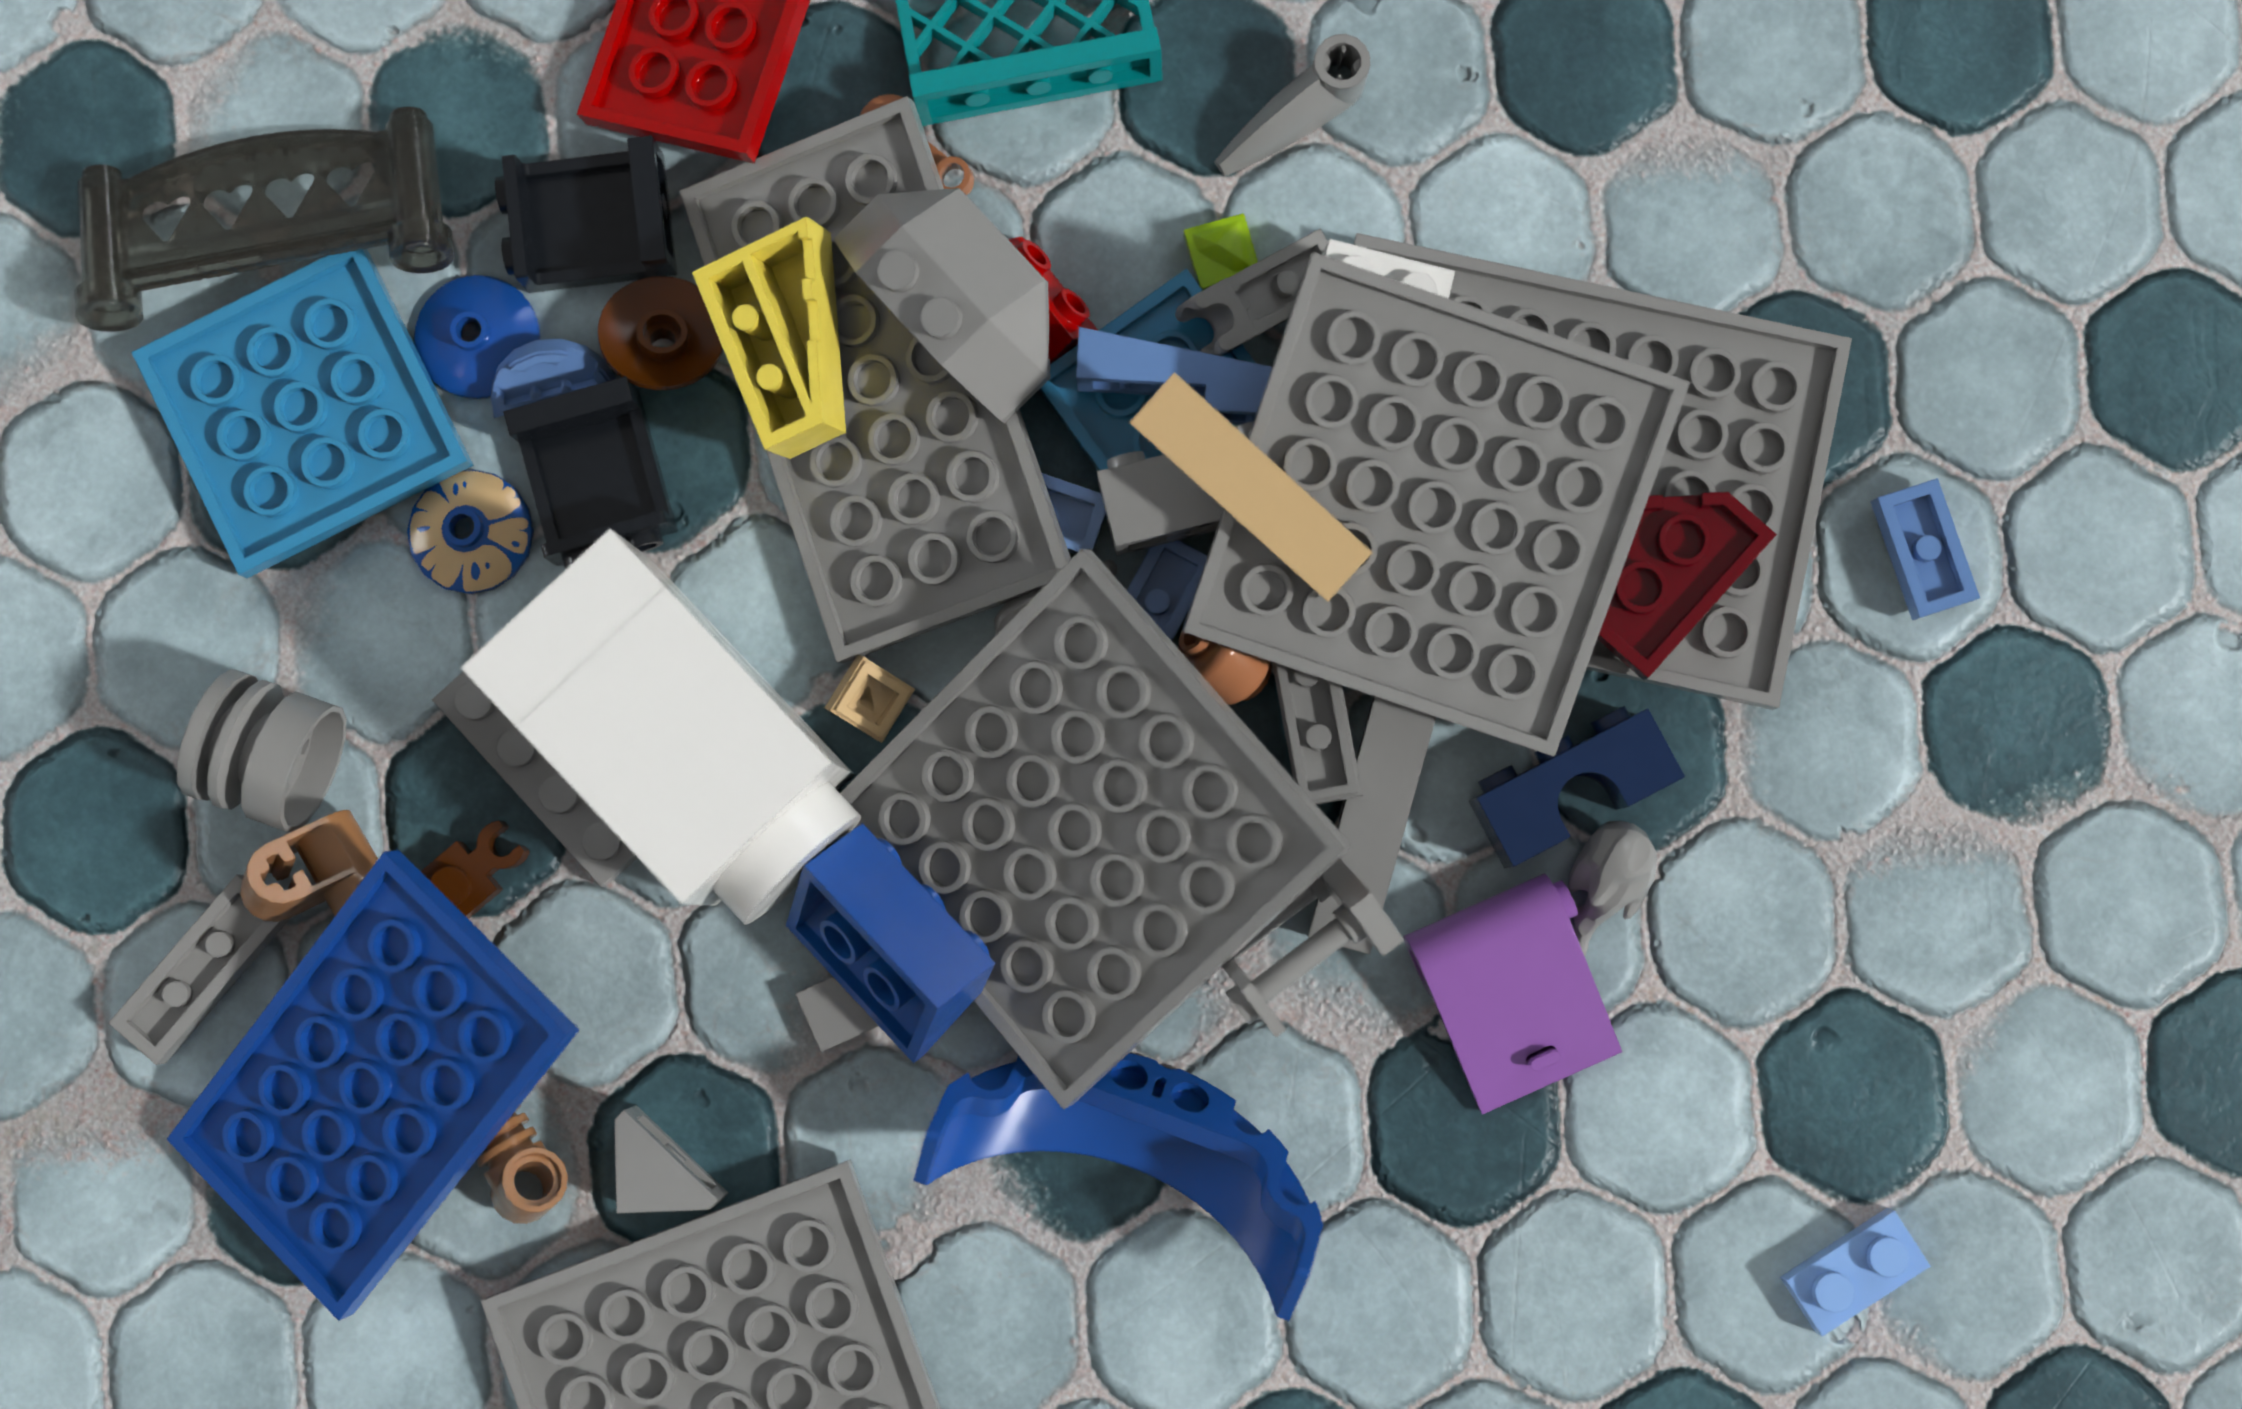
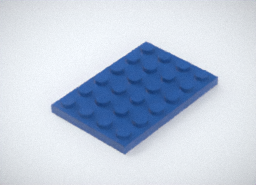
M399 850L383 852L189 1108L167 1140L329 1312L340 1321L357 1311L580 1029Z

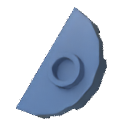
M564 339L535 340L514 349L498 365L491 387L494 418L504 416L503 411L616 379L605 359L585 345Z

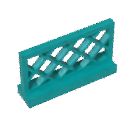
M895 0L912 96L922 126L1163 81L1161 46L1157 27H1154L1149 0H1103L1090 18L1065 5L1064 3L1067 0H1031L1044 9L1028 30L1003 16L1015 0H998L993 8L978 0H946L931 20L911 9L909 0ZM1117 3L1138 16L1141 30L1116 35L1101 26V23ZM959 5L983 19L967 42L943 28ZM1055 15L1080 29L1070 44L1054 46L1040 38V35ZM913 26L922 30L917 39L915 38ZM994 27L1019 41L1007 56L993 58L978 49ZM934 38L958 52L948 67L922 72L919 58Z

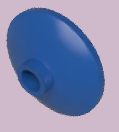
M484 275L461 277L448 282L436 290L422 307L414 333L415 347L431 380L447 392L469 399L491 398V387L498 365L514 349L532 341L540 340L538 318L526 297L511 284L501 279ZM470 322L480 323L481 332L478 338L469 342L463 341L462 330L464 326Z

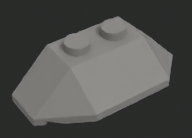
M960 188L878 194L833 239L855 273L936 361L1001 422L1005 423L1051 378L1050 359L1048 358V282Z

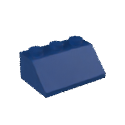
M863 823L803 865L786 927L901 1051L915 1063L926 1054L983 991L995 965V962L990 958L986 945L975 933L964 930L945 910L944 903L938 893L930 886L920 884L902 865L895 848L888 841L882 838L877 839Z

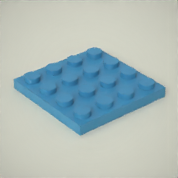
M359 240L131 352L238 575L249 578L474 466L367 247Z

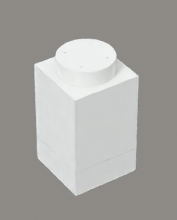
M611 528L461 667L471 680L681 904L716 906L723 901L747 925L761 917L791 893L798 885L803 865L854 830L861 820V815L838 792L855 774L647 555Z

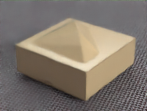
M858 655L829 699L825 709L882 743L915 689L864 656Z

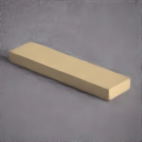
M1175 372L1129 422L1327 602L1373 553Z

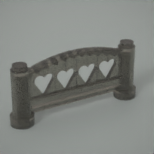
M412 106L393 110L389 115V121L385 125V130L307 129L255 135L219 143L181 155L125 179L122 178L121 171L116 167L105 164L91 165L83 170L82 177L77 184L82 283L74 290L75 318L81 325L97 331L118 332L136 327L143 320L142 291L171 286L172 284H182L202 280L203 278L219 277L388 245L389 259L392 265L410 273L422 274L440 271L448 267L455 259L453 233L451 228L443 223L433 124L428 119L424 110ZM365 162L376 164L373 175L354 206H349L327 184L329 173L338 167H346L353 170ZM302 174L313 175L314 181L291 218H287L265 195L266 187L273 180L286 179L291 182ZM239 186H251L252 193L231 229L225 230L204 208L205 198L213 191L223 190L231 193ZM179 197L190 198L188 209L168 241H162L142 219L144 209L153 202H163L168 205Z

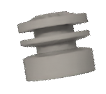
M230 669L217 677L205 691L192 713L179 751L177 784L182 794L197 800H211L214 806L232 810L241 804L247 818L286 832L295 831L303 827L310 820L332 784L346 739L347 719L342 707L299 692H293L284 697L280 685L266 680L258 681L256 676Z

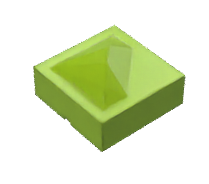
M1244 213L1184 229L1183 236L1196 282L1202 290L1258 262Z

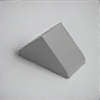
M637 1105L623 1110L615 1118L616 1213L710 1210L728 1195V1192Z

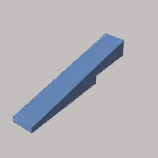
M1079 327L1076 371L1078 391L1154 395L1175 372L1231 424H1245L1254 421L1272 369L1271 366Z

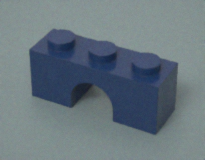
M1624 705L1590 723L1596 733L1592 737L1576 745H1573L1569 735L1561 738L1555 757L1536 751L1534 754L1540 764L1517 775L1511 764L1478 782L1483 794L1469 800V803L1504 868L1515 867L1571 837L1560 817L1558 798L1563 786L1572 777L1584 776L1598 782L1607 792L1616 810L1629 807L1685 777L1648 708L1630 716Z

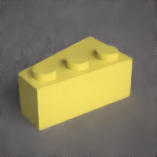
M806 216L693 271L692 274L764 450L791 459L846 433L831 232Z

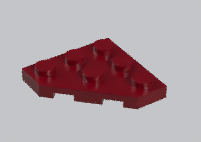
M1729 492L1701 493L1700 495L1663 497V495H1650L1597 640L1642 680L1649 678L1777 534Z

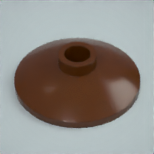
M654 276L627 284L608 300L599 318L598 341L605 361L620 377L627 376L630 383L642 388L674 390L691 385L705 377L716 366L723 353V347L698 286L684 279ZM659 339H668L674 343L668 347L653 346V343Z

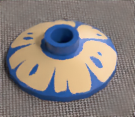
M470 469L462 471L424 490L412 507L407 534L411 556L426 577L446 590L475 594L495 590L517 574L529 557L534 530L530 508L515 487L496 474ZM462 518H471L474 522L472 534L465 539H458L455 535L457 522Z

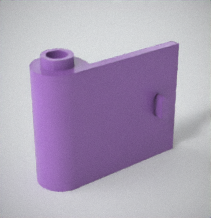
M1545 873L1403 936L1410 958L1425 989L1435 1003L1482 1115L1622 1053L1570 921V918L1578 915L1575 902L1562 880L1552 883Z

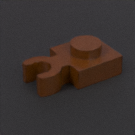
M497 820L486 825L479 833L477 848L473 851L463 841H456L421 871L468 919L504 890L492 875L499 869H513L520 866L530 854L529 849L521 845L514 848L510 854L504 857L496 851V839L509 828L505 821Z

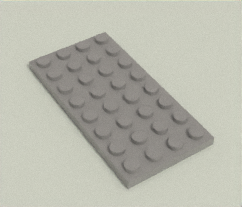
M908 96L756 158L755 164L744 163L679 190L704 266L806 216L831 232L846 433L791 459L769 451L766 452L836 662L839 663L852 661L858 655H868L1005 604L1032 591L1042 589L1071 560L1020 409L1005 423L994 416L936 361L855 273L833 240L878 194L944 189L917 108Z

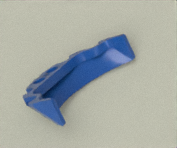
M1132 1053L1127 1054L1076 1103L1064 1110L1019 1055L1016 1062L990 1069L972 1078L969 1072L948 1085L926 1132L913 1180L926 1186L939 1177L972 1162L1019 1152L1075 1153L1131 1167L1178 1190L1215 1218L1237 1241L1256 1268L1269 1294L1276 1317L1290 1321L1309 1278L1323 1228V1222L1316 1201L1309 1202L1301 1183L1286 1162L1288 1150L1270 1129L1261 1133L1253 1124L1234 1110L1235 1099L1205 1080L1181 1069L1166 1068L1154 1059Z

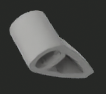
M1335 34L1326 38L1318 46L1313 64L1270 99L1217 157L1214 163L1224 176H1228L1283 150L1355 104L1362 96L1370 69V54L1365 44L1357 37L1348 34ZM1331 65H1338L1339 70L1342 66L1347 67L1351 70L1350 78L1342 79L1341 74L1338 75V78L1332 77L1328 74L1329 67Z

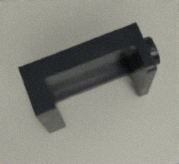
M652 135L627 138L628 151L536 163H522L515 154L502 156L504 176L495 178V193L500 212L503 215L508 214L510 237H503L501 241L502 257L507 274L515 275L516 280L529 293L640 280L654 276L677 275L665 159L663 152Z
M627 376L503 411L509 435L519 442L546 540V543L541 545L542 553L546 560L556 566L564 565L566 570L610 528L641 552L663 545L662 536L678 532L640 392L634 384L628 381Z

